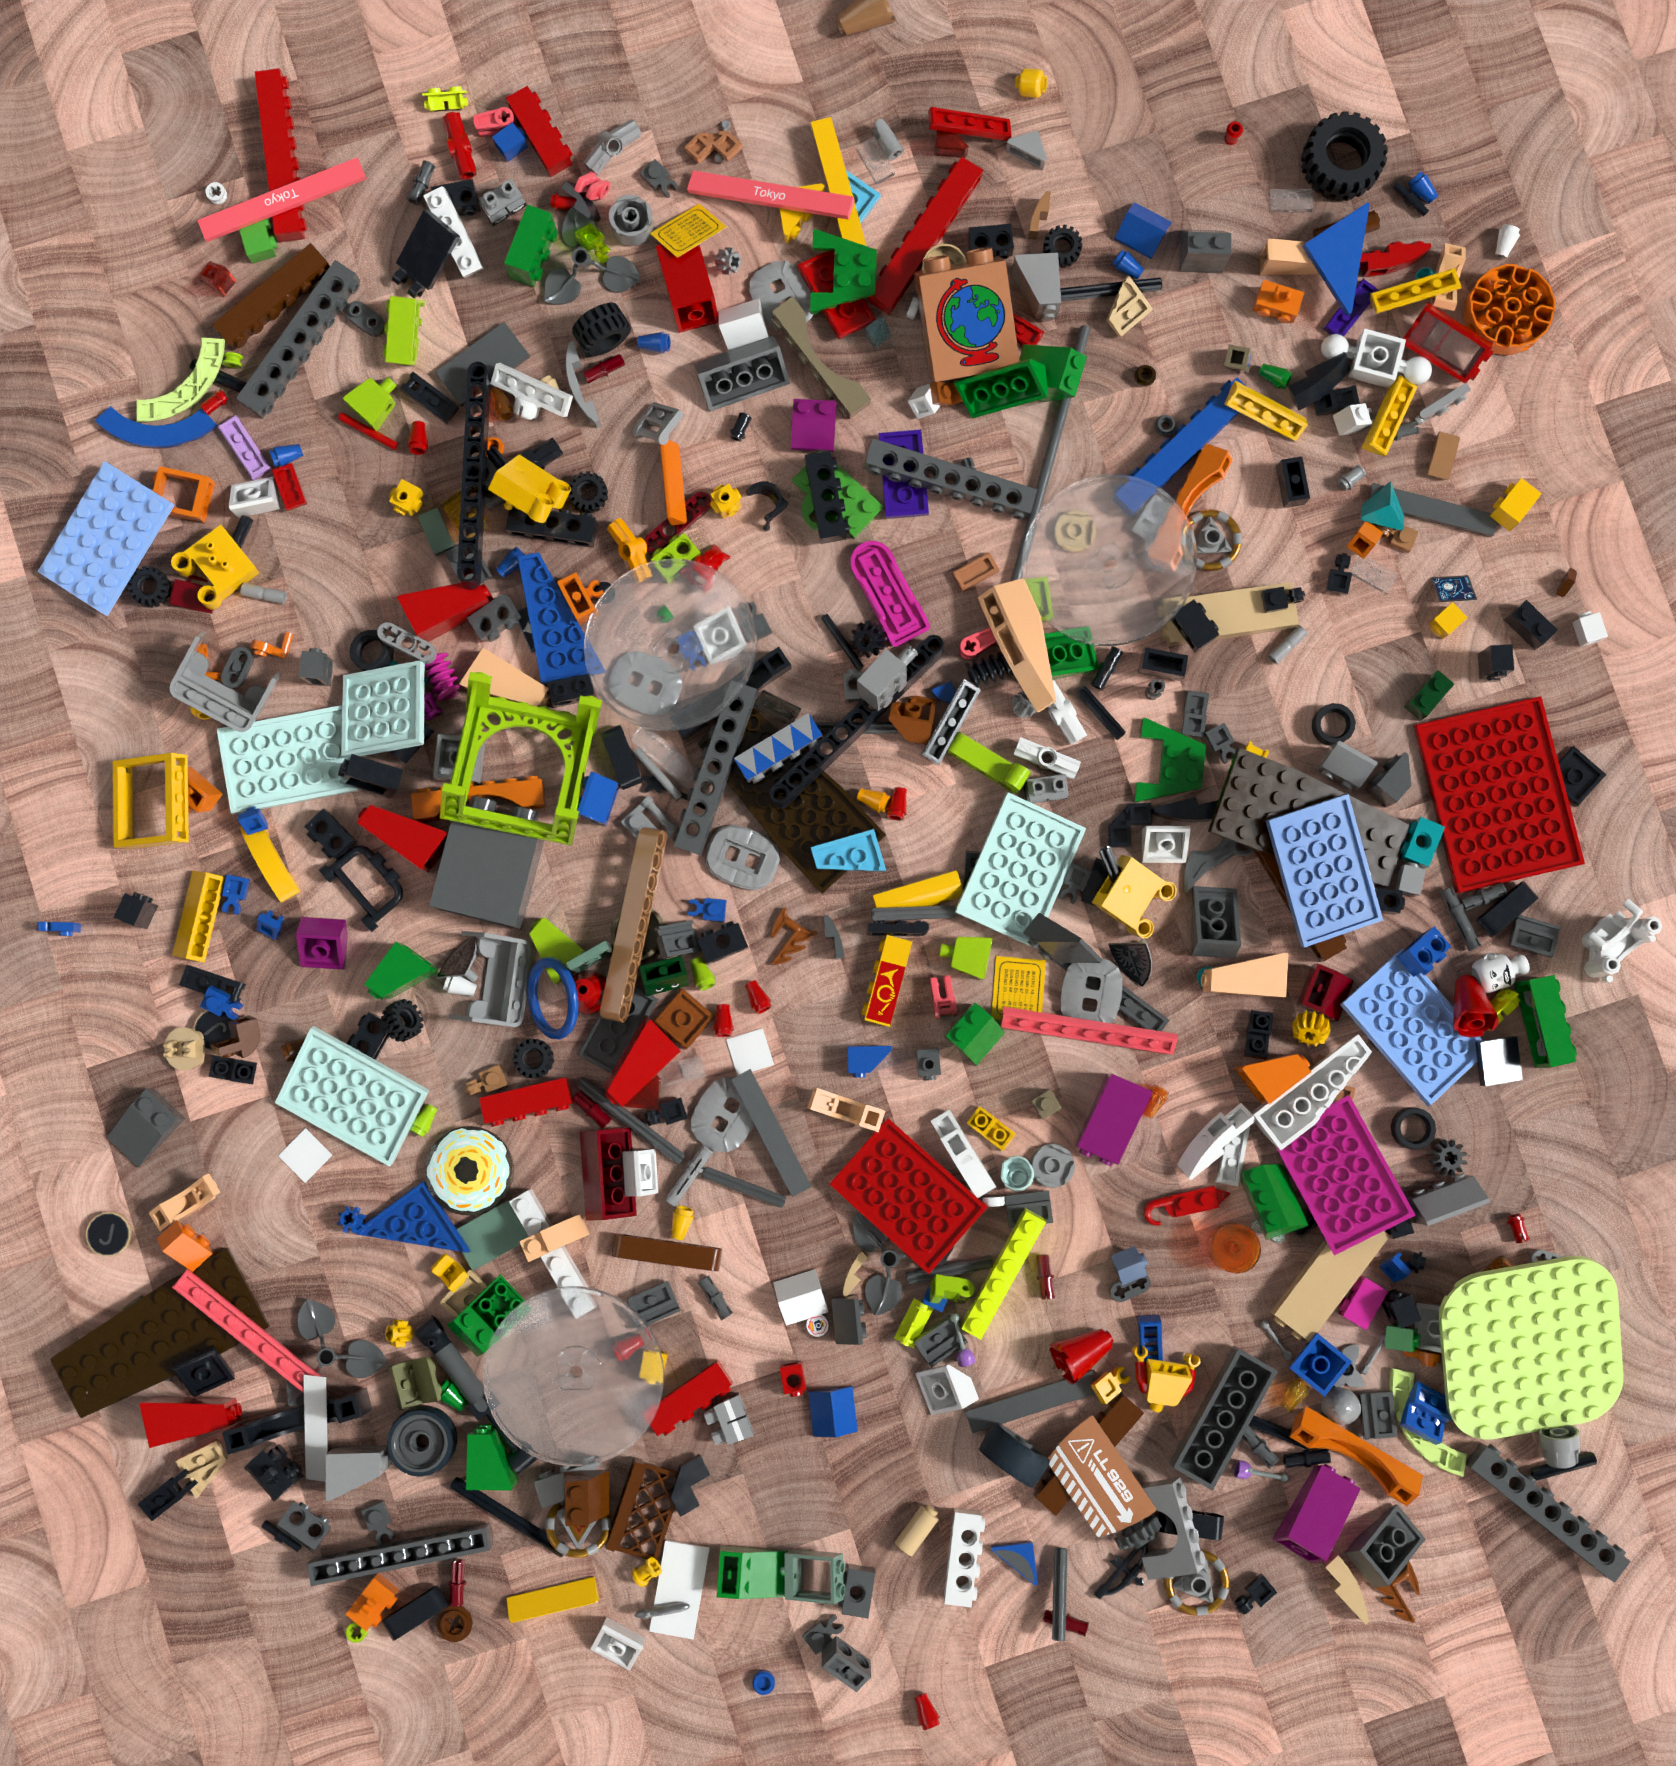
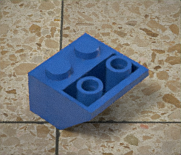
M590 772L589 776H585L582 788L585 790L583 796L579 798L578 815L582 819L607 826L620 787L619 783L597 773Z

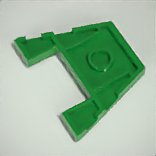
M813 229V251H835L833 293L811 292L810 313L816 314L827 308L832 309L846 302L851 303L876 295L877 250Z
M1143 718L1140 738L1163 741L1159 784L1136 782L1134 802L1138 803L1201 789L1206 745L1152 720Z

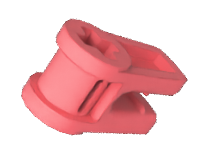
M507 107L476 114L473 117L475 128L480 137L494 136L512 122L517 127L513 112Z
M591 171L579 177L574 190L578 193L587 192L586 198L589 200H602L608 193L611 184L607 180L599 179Z
M989 627L964 638L959 646V655L965 660H971L996 645L997 641L991 628ZM966 645H968V647H974L972 652L970 650H965Z
M950 975L943 977V989H945L946 998L944 999L940 997L937 978H930L935 1019L951 1014L957 1016L956 1001L953 996Z

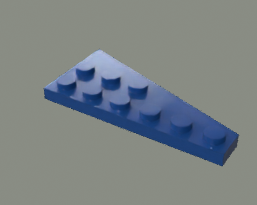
M540 553L518 556L541 684L547 685V682L589 673L592 676L606 674Z

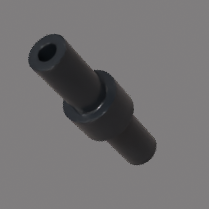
M1400 182L1394 185L1393 189L1404 199L1403 202L1406 205L1412 206L1423 217L1429 212V209L1418 200L1419 197L1413 191L1410 193Z
M265 1520L261 1525V1528L275 1537L274 1540L280 1544L284 1543L296 1552H299L302 1545L278 1530L277 1526L268 1520Z

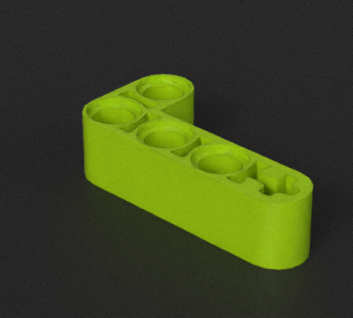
M957 732L947 749V753L1014 794L1019 793L1031 774L1024 766L1016 762L1010 763L960 732Z

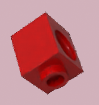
M802 1361L780 1365L784 1395L789 1394L790 1397L803 1395L802 1391H806L807 1387ZM789 1375H797L800 1378V1382L797 1385H790L787 1381Z

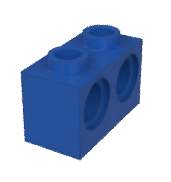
M1434 926L1418 936L1396 957L1413 977L1420 973L1424 976L1434 968L1432 966L1434 962L1439 963L1447 956L1445 952L1451 948V945Z

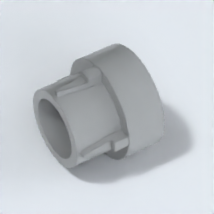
M1565 1425L1559 1428L1548 1430L1541 1428L1539 1430L1540 1446L1544 1452V1459H1546V1463L1549 1466L1570 1468L1575 1466L1576 1463L1578 1464L1580 1436L1579 1430L1576 1427Z

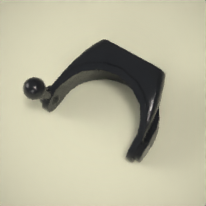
M761 481L748 487L746 495L763 494L774 501L776 508L764 517L766 523L763 526V530L769 531L770 521L788 506V502L782 497L775 484Z

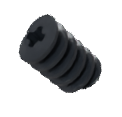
M1001 652L997 653V659L993 655H989V662L982 657L980 664L977 660H973L972 667L969 663H965L969 680L977 688H979L981 680L985 685H988V678H991L995 683L996 675H999L1004 680L1005 672L1012 677V670Z

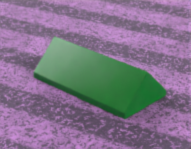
M1031 358L954 382L972 419L1048 397L1045 365Z

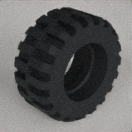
M1342 111L1339 116L1337 113L1329 115L1328 119L1323 118L1319 121L1318 125L1311 131L1301 154V161L1303 162L1301 168L1302 173H1307L1305 177L1307 183H1312L1314 185L1312 189L1315 192L1321 191L1323 197L1333 196V200L1340 201L1342 197H1345L1346 201L1352 200L1355 195L1360 197L1364 195L1366 190L1369 191L1383 171L1387 161L1386 154L1388 153V146L1384 144L1386 138L1383 133H1379L1380 127L1377 124H1371V119L1367 116L1364 119L1360 117V113L1354 112L1353 115H1349L1348 111ZM1339 142L1351 145L1358 151L1362 160V166L1355 170H1343L1336 167L1329 160L1326 147Z

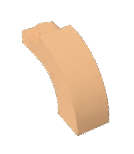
M1445 243L1435 273L1455 268L1459 278L1466 260V248ZM1457 290L1431 297L1430 302L1440 310L1454 311L1457 305Z
M815 1087L807 1107L808 1109L879 1132L885 1114L884 1110Z
M210 1174L204 1175L178 1195L159 1204L149 1212V1215L161 1232L171 1226L176 1220L181 1221L216 1198L215 1196L220 1191Z
M580 1214L519 1242L528 1262L582 1239L590 1235Z

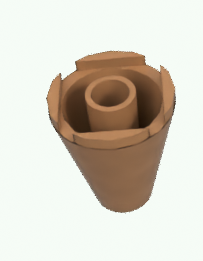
M854 0L837 15L839 20L836 21V24L841 34L845 32L846 35H851L892 24L897 20L887 0Z

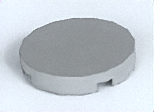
M1053 1143L1043 1145L1032 1156L1031 1166L1034 1170V1178L1043 1186L1050 1188L1061 1187L1068 1183L1074 1174V1159L1070 1151L1062 1145Z

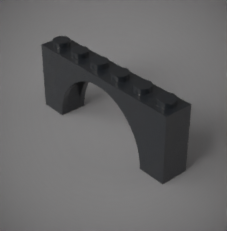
M367 1387L327 1398V1423H342L357 1419L372 1410ZM304 1405L241 1422L223 1431L227 1454L250 1449L268 1440L305 1429Z

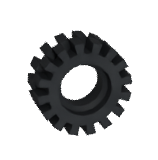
M1057 225L1055 230L1053 228L1050 229L1049 233L1046 234L1043 244V253H1058L1059 265H1062V268H1066L1067 264L1071 266L1073 262L1078 260L1083 245L1081 243L1082 237L1078 236L1079 232L1077 230L1074 232V227L1070 226V229H1067V225H1063L1062 228H1060V225ZM1060 239L1067 240L1070 243L1071 249L1067 253H1059L1055 249V242Z
M586 471V474H583V472H580V476L577 477L575 475L573 482L570 481L569 483L571 487L569 493L571 503L578 511L582 510L585 513L589 511L590 514L594 513V510L598 512L601 510V506H605V500H608L606 484L597 473L593 472L591 474L590 471ZM585 485H592L596 488V495L591 500H585L580 496V490Z
M142 566V570L137 568L135 570L137 573L133 574L132 580L128 582L130 586L127 589L131 592L130 596L142 606H148L149 608H153V605L156 607L160 606V602L165 603L166 600L164 598H169L170 594L168 591H171L169 586L171 583L167 576L152 566H149V568ZM148 579H153L157 583L156 591L149 595L144 594L142 584Z
M400 999L388 1005L382 1011L383 1016H381V1020L385 1021L382 1023V1026L387 1028L386 1034L391 1033L390 1038H396L395 1041L405 1042L421 1033V1028L424 1026V1024L420 1023L424 1021L423 1017L419 1016L422 1013L420 1010H416L418 1007L416 1004L412 1006V1001ZM400 1016L404 1019L405 1025L401 1022Z
M539 1039L524 1040L521 1044H518L516 1051L513 1053L514 1058H512L518 1073L526 1078L533 1079L548 1074L554 1063V1053L550 1045ZM531 1050H537L542 1056V1061L537 1067H530L525 1061L526 1054Z

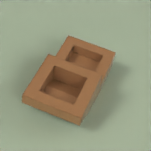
M1051 191L1045 192L1035 208L1028 239L1036 240L1039 220H1047Z
M1438 432L1427 475L1449 480L1460 441L1459 436Z

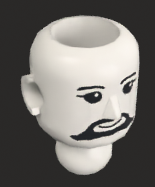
M1487 953L1483 958L1473 963L1471 970L1472 976L1477 978L1484 992L1491 993L1513 985L1515 975L1527 974L1530 967L1524 955H1516L1510 960L1504 954Z

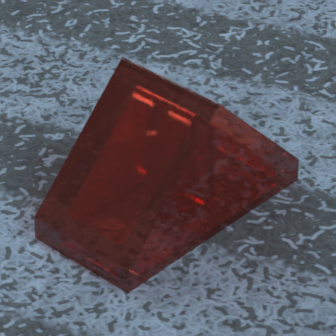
M937 130L935 156L965 158L968 155L969 146L957 133Z
M209 261L197 276L200 281L222 297L227 294L236 282V279L226 267Z
M656 1075L625 1104V1107L658 1110L662 1078Z

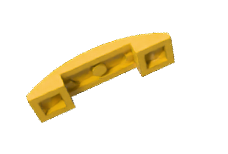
M240 826L242 835L253 858L279 901L282 903L300 893L301 891L293 876L286 869L270 840L267 829L247 835L243 827Z

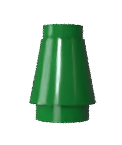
M1263 363L1258 374L1278 389H1286L1292 377V373L1288 372V369Z
M446 1379L440 1384L442 1389L441 1401L460 1412L468 1403L452 1381L450 1382Z

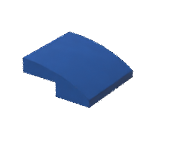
M1417 1381L1405 1404L1400 1426L1435 1445L1441 1444L1445 1423L1451 1421L1446 1406V1397Z

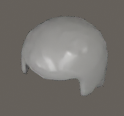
M1332 1387L1321 1400L1323 1414L1338 1425L1351 1424L1361 1413V1405L1357 1396L1352 1391L1342 1387Z

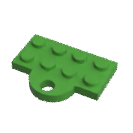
M837 464L838 470H834L835 478H840L842 489L838 491L839 499H844L846 510L842 512L843 520H848L850 531L848 534L855 539L884 509V506ZM805 465L792 479V483L806 495L802 503V516L805 523L810 528L818 531L817 523L812 522L809 518L814 512ZM822 472L818 475V478L827 480L829 474ZM825 493L822 495V499L830 501L833 499V495ZM829 514L826 516V520L834 522L837 520V516Z

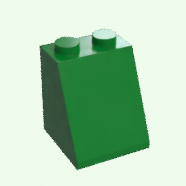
M1023 345L1019 362L1031 358L1045 365L1048 397L1041 399V402L1076 396L1087 356L1071 347Z
M395 942L364 985L369 988L367 992L376 999H392L433 976L440 969L405 944Z
M975 1002L958 1019L944 1038L977 1066L1005 1032L994 1018Z
M478 1424V1427H475L467 1434L466 1490L511 1491L518 1483L517 1474L507 1460L506 1455L508 1452L503 1440L495 1427H491V1424Z

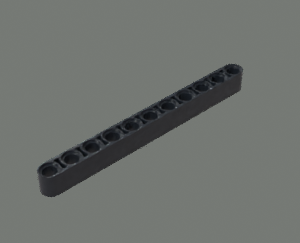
M478 361L473 362L468 367L457 563V576L463 587L468 590L476 589L481 582L487 470L486 452L488 450L491 377L484 363ZM482 393L481 396L474 397L476 394ZM476 413H481L478 417H473ZM475 433H480V435L472 437ZM474 453H479L478 456H476V457H471L472 454H474ZM476 472L478 473L477 476H475V477H470L471 474L476 473ZM472 493H478L475 497H469ZM471 513H477V514H476L474 517H472V518H469V517H468L469 514H471ZM476 533L474 537L467 538L469 534ZM468 554H474L472 558L466 559ZM468 574H474L472 578L465 579Z
M930 635L915 648L918 655L906 666V672L909 676L906 680L907 684L902 691H896L892 696L891 703L886 708L882 707L879 711L876 709L870 710L868 708L870 704L865 700H861L772 786L769 794L774 807L784 809L789 806L891 707L892 703H895L943 656L944 643L940 636ZM937 645L939 649L933 651L929 649V646ZM918 659L924 661L922 665H915L913 662ZM856 718H860L863 720V722L859 725H855L852 723V721ZM840 733H845L848 735L847 738L843 740L838 739L837 736ZM825 748L832 749V752L828 755L821 753ZM809 763L817 765L813 770H808L806 766ZM794 778L801 779V782L798 785H792L790 783V781ZM778 793L786 794L782 800L775 799V796Z

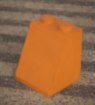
M1298 1054L1284 1055L1234 1068L1260 1104H1271L1311 1073V1070L1308 1068L1310 1066L1308 1060L1303 1055L1299 1056Z

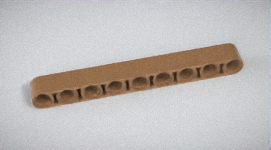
M643 827L638 834L600 1007V1015L603 1019L625 1022L629 1015L667 840L664 830Z

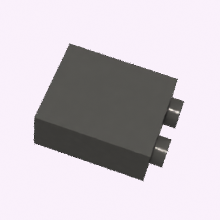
M471 796L469 806L467 807L495 812L497 802ZM514 806L511 816L537 821L539 812ZM451 821L429 906L438 910L522 930L545 840Z

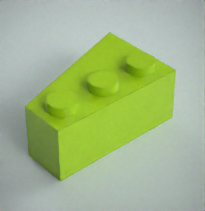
M390 296V300H387L386 312L389 313V318L384 328L385 335H387V344L383 346V357H386L385 362L416 365L420 340L418 338V326H422L419 312L420 306L425 307V300Z

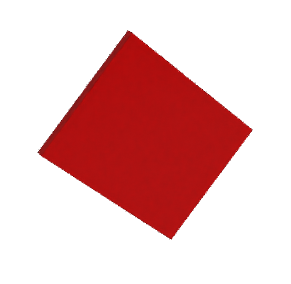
M1542 696L1413 726L1437 822L1445 826L1441 838L1456 894L1496 885L1500 882H1510L1585 864Z

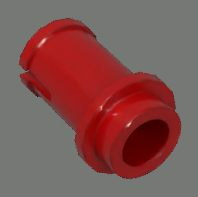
M1230 122L1226 127V134L1224 136L1226 144H1236L1238 138L1242 135L1243 127L1239 122Z
M556 193V195H551V208H555V211L558 209L570 210L575 205L577 199L560 196L559 193Z
M221 389L219 391L215 390L213 396L200 404L207 415H211L221 405L227 404L229 398Z
M1520 1213L1508 1216L1509 1221H1507V1224L1511 1226L1515 1242L1523 1243L1520 1233L1525 1242L1530 1240L1523 1222L1525 1218Z

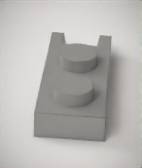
M1467 383L1461 385L1423 409L1414 420H1417L1420 425L1434 415L1440 417L1449 410L1448 407L1453 403L1457 406L1467 399L1466 394L1471 390Z

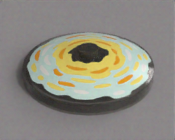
M475 1126L459 1127L445 1133L432 1146L425 1163V1181L431 1196L441 1207L459 1215H478L496 1207L509 1192L514 1177L513 1158L505 1142L490 1130Z

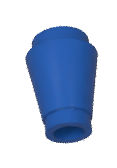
M1422 171L1408 182L1411 187L1410 190L1428 204L1439 196L1428 175H1424Z
M1121 250L1112 262L1115 270L1135 279H1138L1144 271V268L1128 251L1124 252Z
M658 332L643 336L639 335L638 337L639 349L663 354L665 351L669 352L671 340L669 334Z
M299 444L276 446L274 449L269 450L275 467L284 466L303 456Z
M517 546L513 549L510 548L495 569L505 578L520 568L518 556L525 554Z

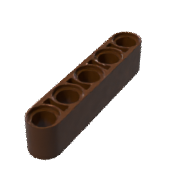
M615 1234L612 1257L707 1271H719L722 1249L717 1247L626 1234Z

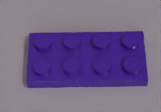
M921 429L878 433L880 441L923 454ZM883 459V463L885 465H893L890 459ZM903 465L905 471L913 472V468L910 465ZM882 475L886 519L929 516L927 488H914L907 482L901 480L900 482L891 481L888 479V476Z

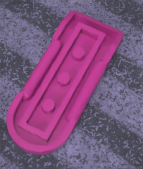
M867 541L857 546L851 556L852 573L880 625L885 629L884 632L890 644L894 647L899 646L930 629L928 619L911 591L890 549L878 541Z

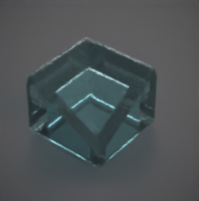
M883 316L865 328V337L874 348L890 337V331Z

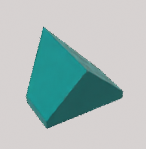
M1390 481L1362 505L1360 520L1403 531L1404 514Z

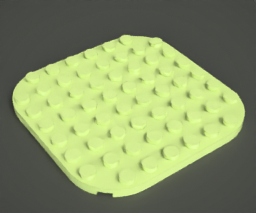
M1567 1256L1477 1272L1456 1282L1454 1289L1449 1295L1444 1296L1439 1309V1330L1446 1406L1454 1423L1467 1435L1478 1439L1491 1440L1537 1432L1541 1428L1548 1430L1565 1425L1581 1424L1599 1418L1617 1401L1623 1386L1618 1290L1612 1275L1595 1260L1584 1256Z

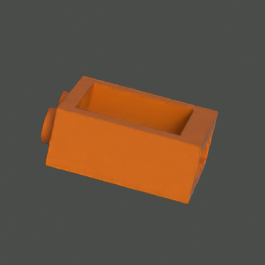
M159 466L158 471L153 476V491L162 497L168 476L199 483L192 511L173 507L168 516L206 523L215 482L209 476Z

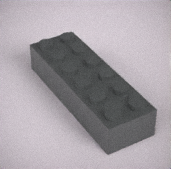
M1233 1346L1171 1458L1170 1465L1213 1491L1278 1371L1240 1348Z

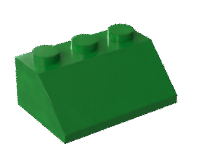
M1263 1164L1242 1171L1240 1180L1265 1240L1308 1226L1282 1164Z

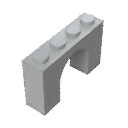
M1181 1478L1139 1483L1157 1509L1156 1511L1166 1514L1173 1521L1178 1534L1175 1547L1151 1550L1142 1557L1147 1579L1153 1580L1199 1573L1205 1567V1555L1200 1550L1198 1543L1199 1534L1193 1525L1192 1509L1188 1506L1186 1488L1182 1484Z

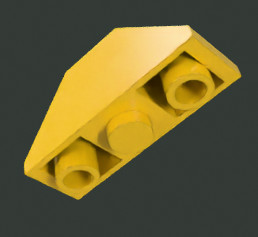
M822 183L798 187L825 192V185ZM779 208L784 242L788 244L791 239H796L801 231L800 227L804 222L807 223L813 214Z

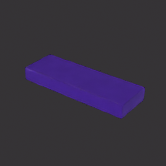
M1363 278L1356 286L1352 313L1346 316L1340 307L1323 330L1330 335L1339 334L1344 337L1370 305V293L1380 290Z

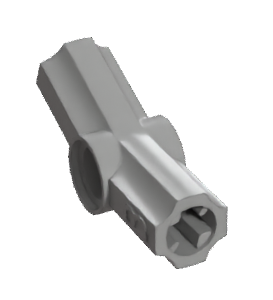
M630 119L610 132H601L597 137V145L583 161V164L598 176L613 156L619 155L623 147L641 137V131L635 121Z

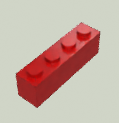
M527 85L506 97L509 109L513 112L519 126L527 135L528 141L549 176L552 177L572 166L570 157L573 154L567 144H562L560 140L562 135L556 126L552 127L550 124L552 119L548 111L541 109L539 105L541 100L535 91L531 92Z
M568 1077L479 1098L484 1124L491 1123V1127L505 1124L504 1120L512 1118L513 1122L526 1119L525 1115L534 1113L535 1117L548 1114L547 1109L556 1108V1112L569 1109L568 1104L574 1103Z
M717 1360L647 1408L643 1415L657 1436L662 1433L666 1436L676 1429L674 1426L679 1421L685 1423L694 1416L693 1412L698 1408L704 1410L713 1403L712 1398L717 1395L722 1397L730 1392V1386L733 1384V1381L719 1360Z

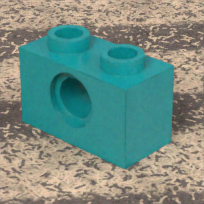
M1423 817L1412 820L1407 831L1409 836L1407 841L1404 840L1399 859L1419 864L1422 869L1428 868L1445 826ZM1417 837H1421L1424 840L1423 848L1416 844Z

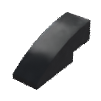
M1345 352L1306 370L1305 378L1288 386L1292 401L1298 411L1326 395L1349 372L1350 366Z
M1196 797L1154 807L1152 808V815L1179 822H1207L1212 820L1218 800L1198 805Z

